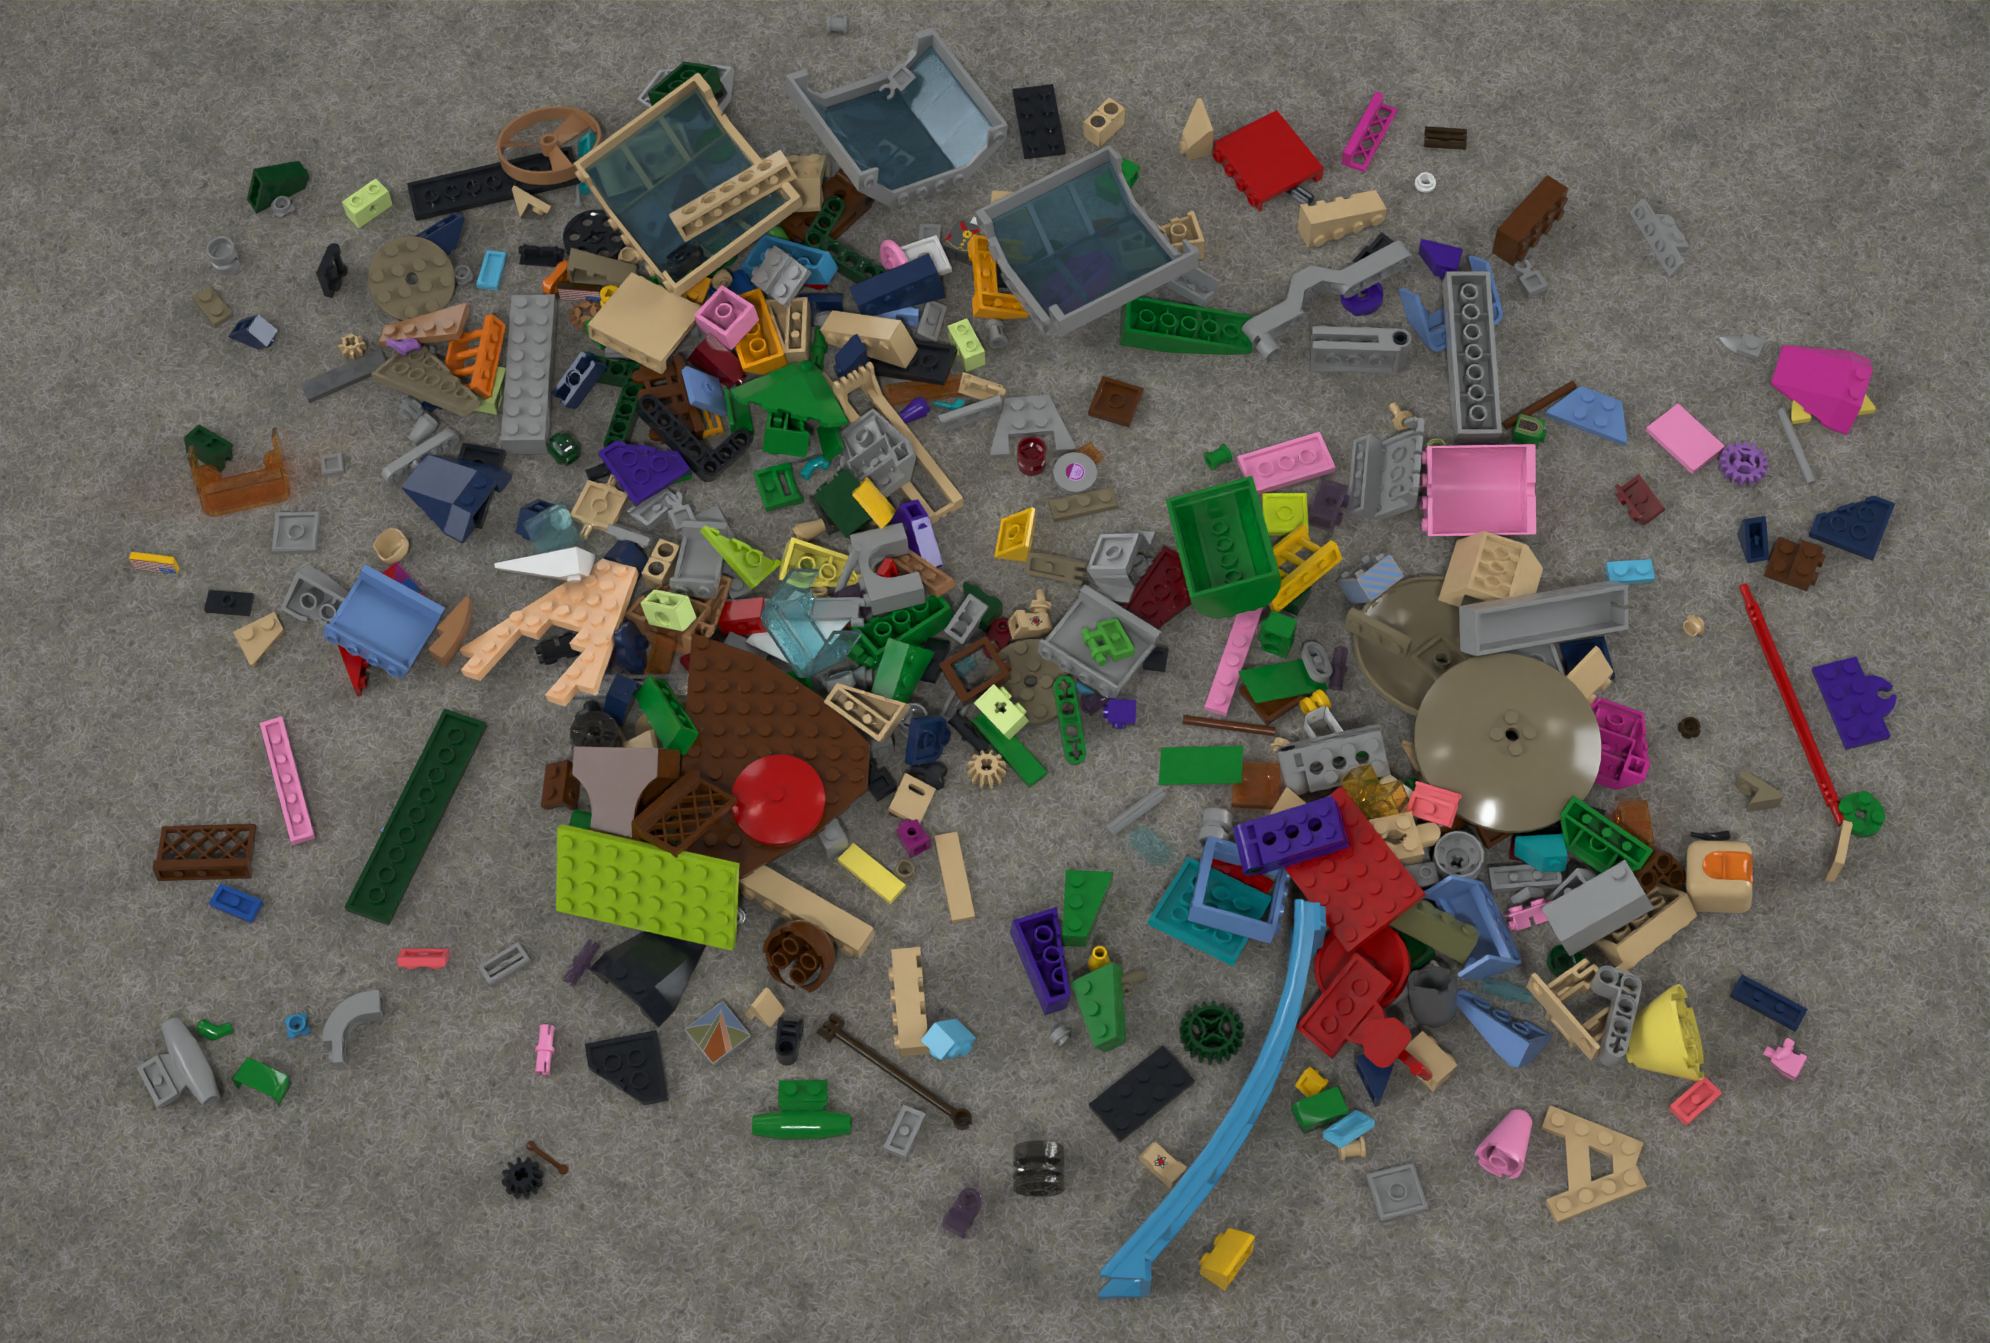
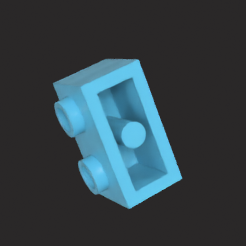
M958 1019L935 1022L921 1041L930 1049L929 1052L933 1057L945 1060L966 1056L972 1050V1043L976 1040V1037Z

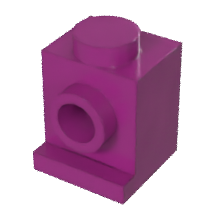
M906 819L899 824V828L896 829L897 837L910 859L931 848L930 838L926 835L917 819L913 821Z

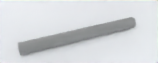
M1780 408L1777 410V413L1807 485L1815 484L1816 481L1785 408Z

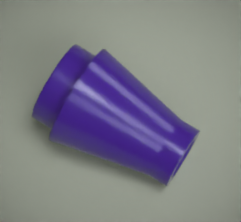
M922 397L914 398L898 415L907 424L926 417L927 413L930 412V408Z

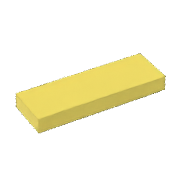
M854 843L838 858V862L889 904L906 888L902 881Z

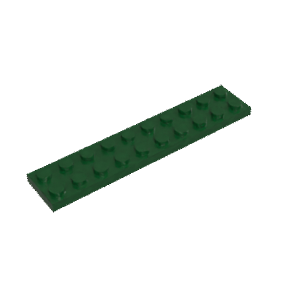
M447 709L443 710L344 907L346 911L388 926L390 925L487 728L486 722Z

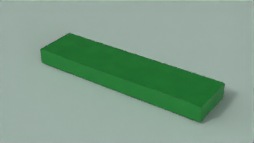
M983 712L971 721V725L977 728L981 736L991 744V747L1002 756V759L1029 788L1047 776V771L1015 736L1009 740Z

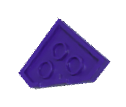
M615 441L598 452L600 459L635 507L691 472L690 467L678 451L657 450L655 447L635 446Z

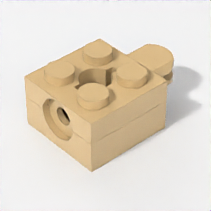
M1411 811L1368 820L1403 866L1421 864L1425 854L1423 848L1435 846L1441 834L1440 828L1434 822L1415 825Z

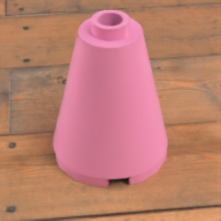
M1521 1109L1510 1111L1477 1147L1475 1156H1479L1478 1162L1485 1170L1498 1177H1502L1501 1173L1510 1175L1509 1179L1519 1177L1523 1171L1533 1123L1526 1111Z

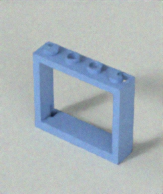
M1208 835L1202 851L1187 920L1271 944L1273 936H1278L1282 924L1281 921H1278V917L1282 918L1285 904L1281 902L1286 899L1289 886H1285V882H1289L1290 875L1285 868L1266 873L1277 876L1267 923L1203 905L1212 859L1242 866L1236 843Z

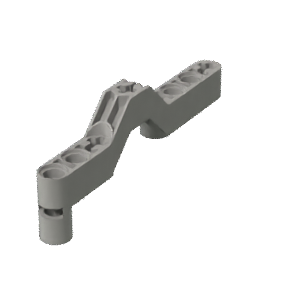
M1395 241L1341 271L1310 265L1292 275L1287 300L1248 320L1243 325L1242 331L1253 345H1257L1256 348L1267 362H1272L1282 353L1281 347L1274 338L1297 327L1305 320L1306 314L1302 310L1305 300L1320 292L1339 294L1345 298H1350L1411 264L1414 257L1401 241Z

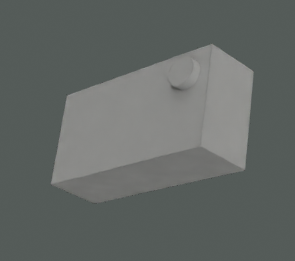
M1626 860L1542 907L1545 916L1569 956L1654 909Z

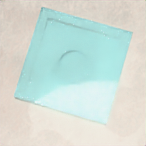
M562 501L523 523L537 554L567 549L581 541Z

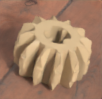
M992 749L988 754H985L983 750L980 751V756L973 754V761H969L967 764L969 768L967 775L969 778H972L973 785L980 782V788L983 789L985 784H988L991 790L993 782L1000 785L1001 778L1006 776V771L1004 770L1006 763L1001 761L1002 756L1000 754L994 756Z

